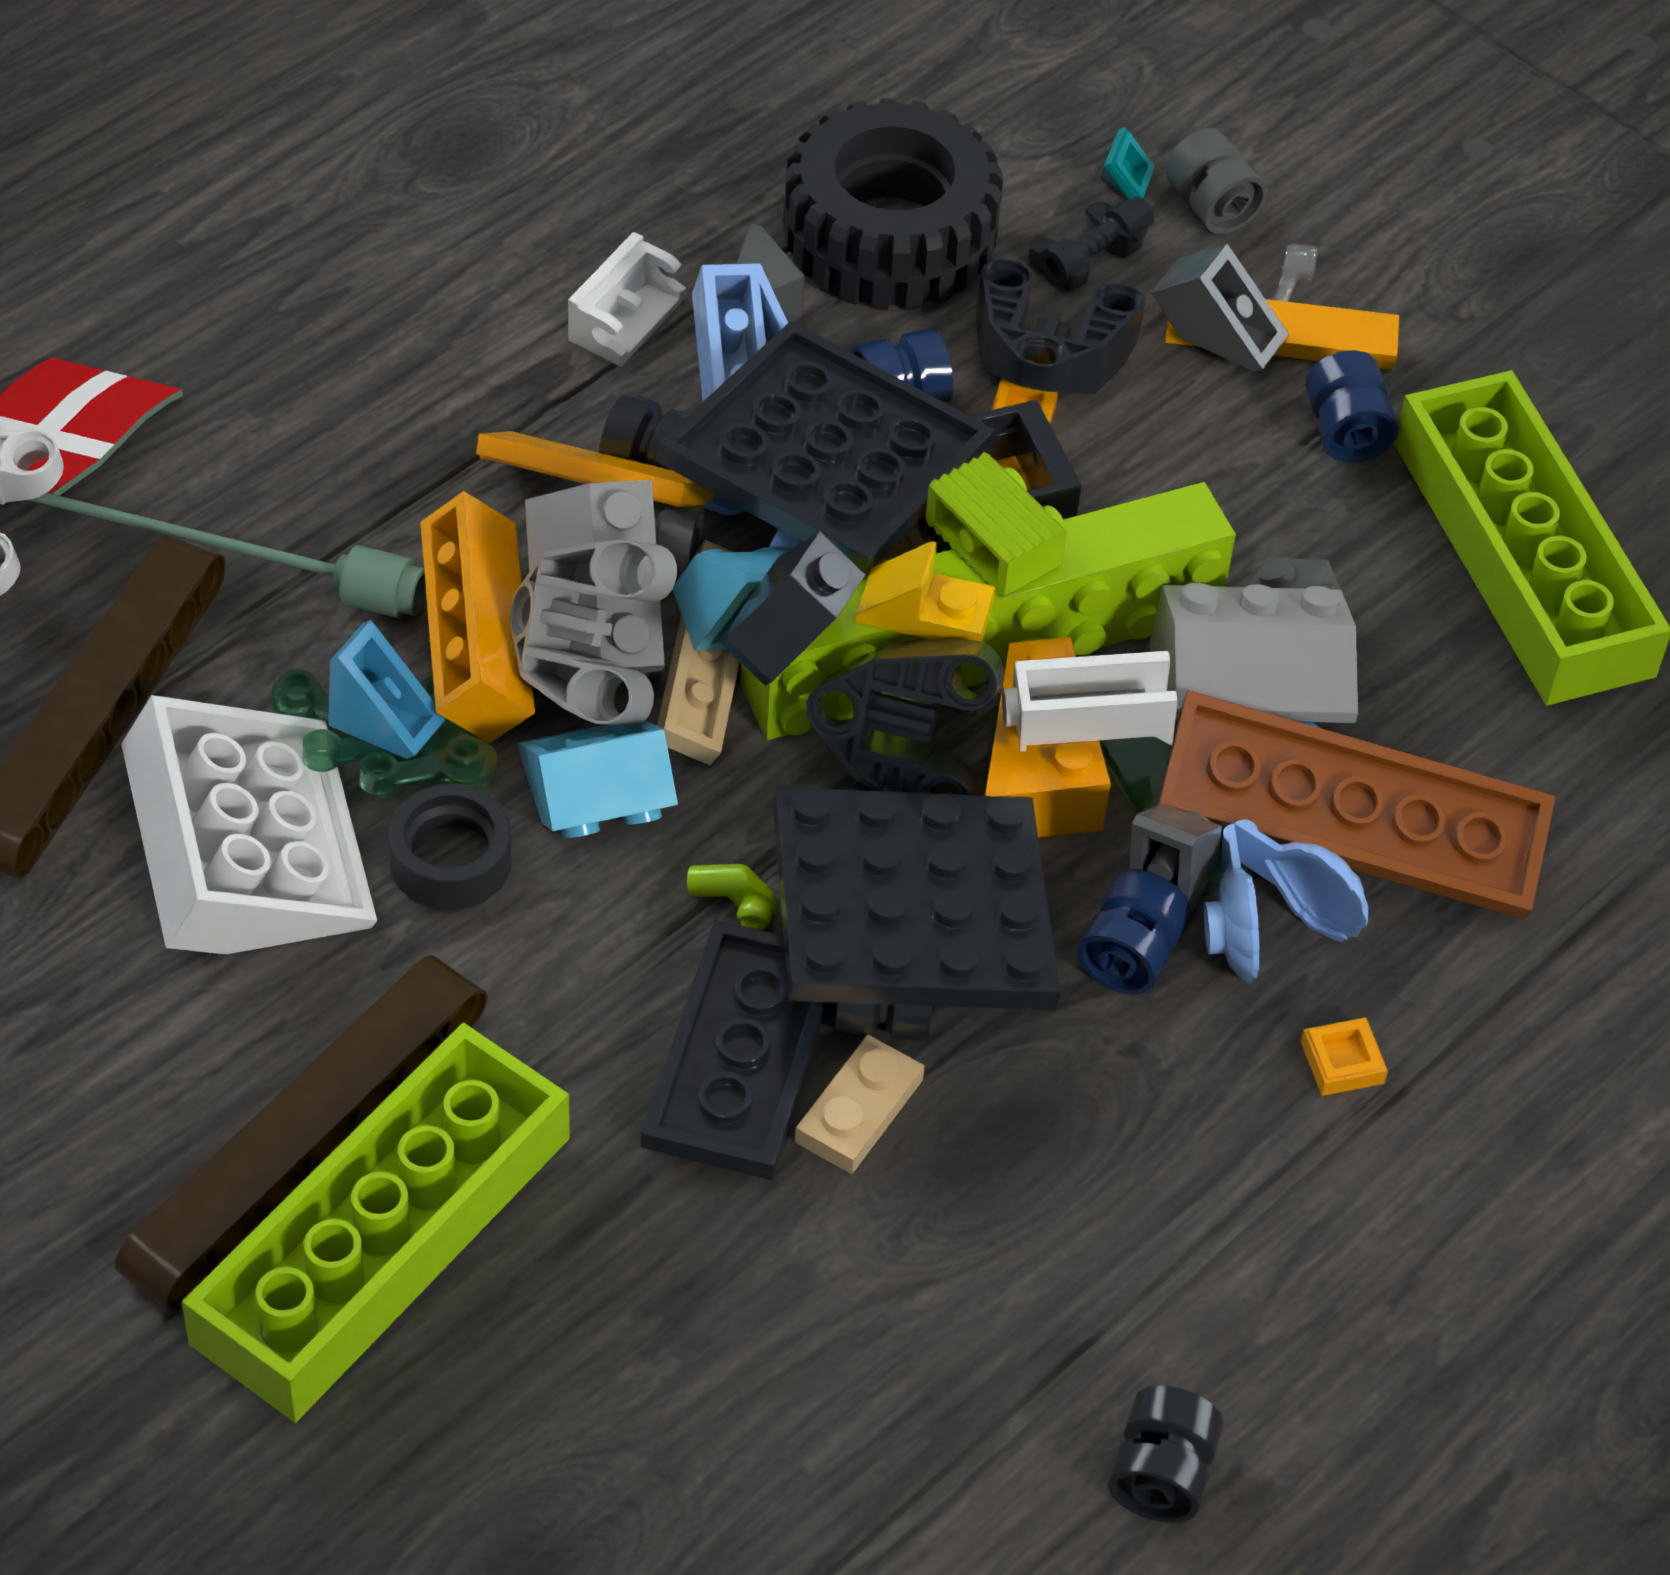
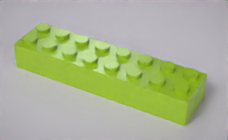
M1205 482L1064 519L1067 535L1063 564L1005 597H999L995 589L994 603L982 642H985L996 651L1001 658L1005 674L1009 643L1071 637L1075 654L1087 655L1105 646L1130 639L1147 638L1152 634L1162 585L1185 586L1190 583H1203L1209 586L1226 587L1236 534ZM948 550L935 554V574L989 585L988 581H983L980 573H975L973 566L967 565L965 558L959 557L957 550ZM869 573L864 576L838 617L773 682L765 686L741 664L740 686L766 740L789 734H803L813 728L806 715V703L813 690L829 675L892 641L931 640L856 623V613ZM966 662L958 666L960 678L966 687L978 685L989 679L986 671L980 665ZM840 691L824 693L822 707L830 718L836 720L852 719L854 706L846 694Z

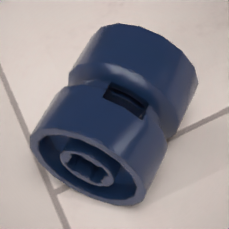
M928 328L902 334L900 343L896 344V346L884 338L858 344L851 348L850 353L944 403L952 399V366L945 343L936 329Z
M1357 350L1340 351L1326 356L1312 367L1307 374L1305 386L1314 414L1319 419L1318 428L1327 454L1335 460L1352 463L1372 459L1388 450L1397 439L1399 427L1377 360L1370 354Z
M1142 870L1123 872L1115 879L1101 904L1100 913L1093 918L1078 944L1077 955L1082 967L1092 978L1112 990L1132 995L1146 993L1156 983L1168 961L1169 952L1177 945L1190 921L1192 909L1187 897L1173 883L1152 872Z

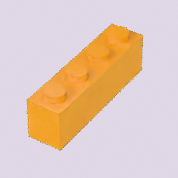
M463 491L420 522L435 709L437 714L491 743L535 713L532 685L520 677L510 630V611L513 597L522 583L517 530L515 522Z

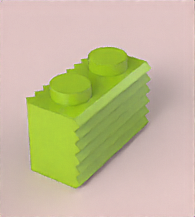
M983 452L979 458L974 457L969 464L963 463L959 469L954 468L949 475L944 473L939 480L934 479L930 483L926 521L929 527H934L936 534H941L944 542H949L952 550H957L959 557L965 558L967 565L973 566L976 574H981L983 581H988L990 586H994L999 597H1005L1063 564L1067 535L1063 518L1055 508L1049 505L1042 507L1027 492L1022 477L1015 469L1011 467L1003 469L988 453Z

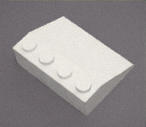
M151 695L121 745L166 948L232 954L371 929L377 922V917L326 721Z

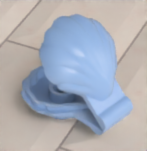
M1239 820L1224 828L1221 855V870L1224 875L1219 885L1217 901L1204 902L1205 941L1208 954L1225 953L1229 967L1242 981L1251 985L1252 978H1257L1259 971V931L1254 884L1252 877L1241 868L1240 863L1276 885L1293 913L1300 917L1309 929L1318 934H1323L1332 940L1342 942L1347 940L1348 937H1358L1361 929L1366 927L1368 923V904L1360 878L1336 853L1316 844L1293 842L1280 845L1258 831L1256 824L1250 820Z

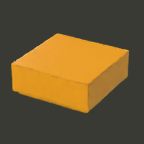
M1366 1017L1303 1030L1301 1045L1321 1096L1385 1083L1388 1070Z

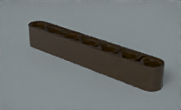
M168 535L161 536L154 543L0 765L1 873L22 879L32 870L215 599L224 579L226 568L224 555Z
M429 955L417 962L131 1233L118 1252L115 1261L117 1272L168 1311L176 1312L183 1309L182 1301L463 1022L471 1028L477 1024L487 1005L488 995L486 991L436 956Z

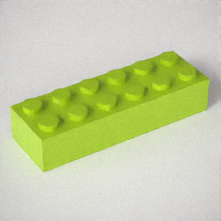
M1512 370L1405 395L1398 423L1399 431L1394 445L1545 705L1548 706L1656 678L1670 638V626Z
M463 1022L182 1301L189 1345L296 1423L570 1139L569 1094Z

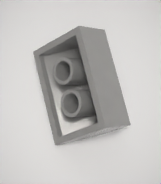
M652 480L588 483L525 500L529 572L542 553L546 551L612 540H632L656 544ZM648 555L641 560L637 569V579L642 589L649 583L652 576V563ZM580 593L578 604L607 611L605 622L612 623V632L610 636L602 635L601 646L599 647L571 641L569 651L615 662V666L639 671L645 674L648 679L661 678L665 663L660 601L625 600Z
M1190 583L1185 586L1162 585L1149 647L1151 652H1169L1170 666L1167 691H1176L1178 700L1176 719L1179 717L1183 698L1187 690L1297 722L1356 723L1358 715L1356 625L1341 590H1331L1322 586H1310L1306 589L1270 588L1260 584L1246 587H1218L1203 583Z

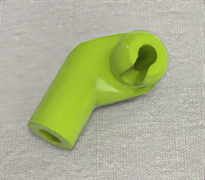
M744 864L691 865L689 867L687 887L691 897H728L738 907L736 915L741 920L742 926L764 930L771 924L772 916L778 911L775 892L748 866Z

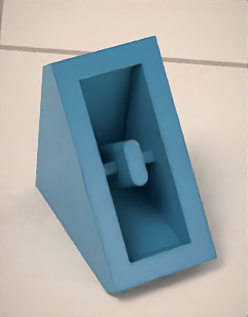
M372 620L362 623L331 658L329 726L408 759L419 752L445 721L446 718L436 713L435 702Z

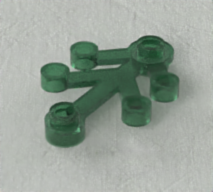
M302 669L288 670L281 674L272 686L271 710L272 713L317 720L321 717L329 721V694L322 691L320 683L310 672ZM433 676L424 679L421 685L435 702ZM445 719L438 728L440 737L432 735L416 754L420 758L397 762L392 756L394 754L356 737L340 739L336 733L330 730H314L306 734L303 739L302 760L307 768L316 772H328L340 764L360 761L359 784L364 791L375 795L387 794L393 791L395 787L440 779L442 784H463L481 790L488 784L497 769V753L487 741L468 735L466 729L448 719ZM374 772H381L384 774H374Z

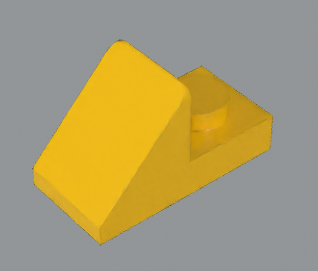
M928 542L871 568L856 613V623L931 640L958 638L982 642L994 603L995 587L935 574L934 564L937 543Z

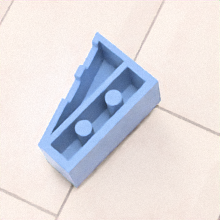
M761 264L701 265L692 292L703 401L788 323Z

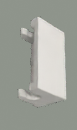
M633 232L568 299V340L622 367L686 299V287L675 279L664 276L658 269L659 266L666 272L674 274L681 267V263L670 253L643 241V236Z

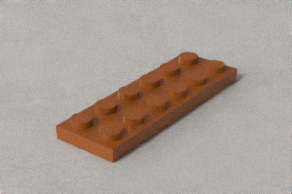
M1187 690L1182 701L1157 805L1163 803L1181 811L1197 812L1206 817L1210 822L1221 825V832L1229 824L1239 820H1250L1256 824L1258 831L1280 845L1300 842L1323 846L1341 857L1351 870L1525 920L1533 909L1556 796Z

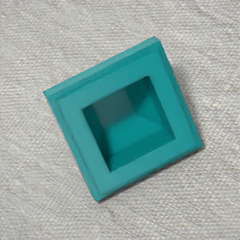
M1125 127L1118 129L1100 178L1125 199H1132L1133 197L1143 198L1155 165Z

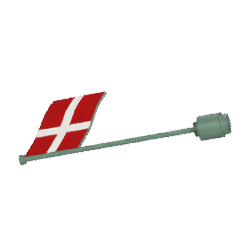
M50 358L15 380L0 395V431L31 429L49 433L55 440L64 463L63 474L57 484L47 493L29 501L333 576V588L339 591L340 601L343 605L395 618H401L404 614L416 616L421 611L426 599L424 567L417 566L415 559L355 545L348 555L342 554L337 563L332 564L60 496L99 468L145 420L167 404L182 397V389ZM44 458L37 461L36 463L32 464L26 471H33L41 468L43 465H45L48 458Z

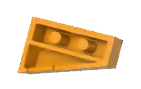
M1071 637L1009 643L1002 689L1013 688L1015 661L1076 657ZM1001 693L985 796L1033 798L1038 838L1102 831L1111 783L1099 740L1027 745L1026 751L1020 752L1016 726L1005 727Z

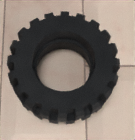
M881 98L879 104L867 105L864 100L851 103L847 107V111L840 112L838 109H835L824 115L819 120V125L813 123L799 137V142L792 147L787 159L783 226L784 240L787 249L793 255V261L806 276L813 274L812 281L827 293L835 290L840 293L839 297L843 301L855 305L859 301L872 303V309L888 310L889 305H903L904 310L918 309L925 301L931 300L935 305L952 297L954 289L958 292L966 289L977 280V275L981 274L982 267L992 260L993 250L996 248L1003 188L1002 170L997 164L998 158L991 146L986 141L982 142L981 134L968 122L963 125L959 124V119L955 114L943 108L939 112L930 110L927 103L912 100L911 105L896 103V98ZM878 197H895L916 202L924 207L895 211L872 207L861 201Z

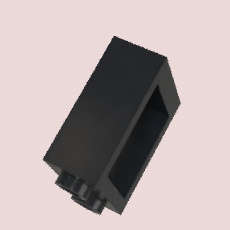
M1038 400L969 415L995 429L991 447L986 453L995 461L1016 456L1032 490L1027 492L1042 507L1052 506L1059 512L1063 520L1077 516L1081 483ZM925 514L917 523L922 536H930L932 541L937 543L936 550L938 553L952 550L949 542H944L942 535H937L934 527H929Z

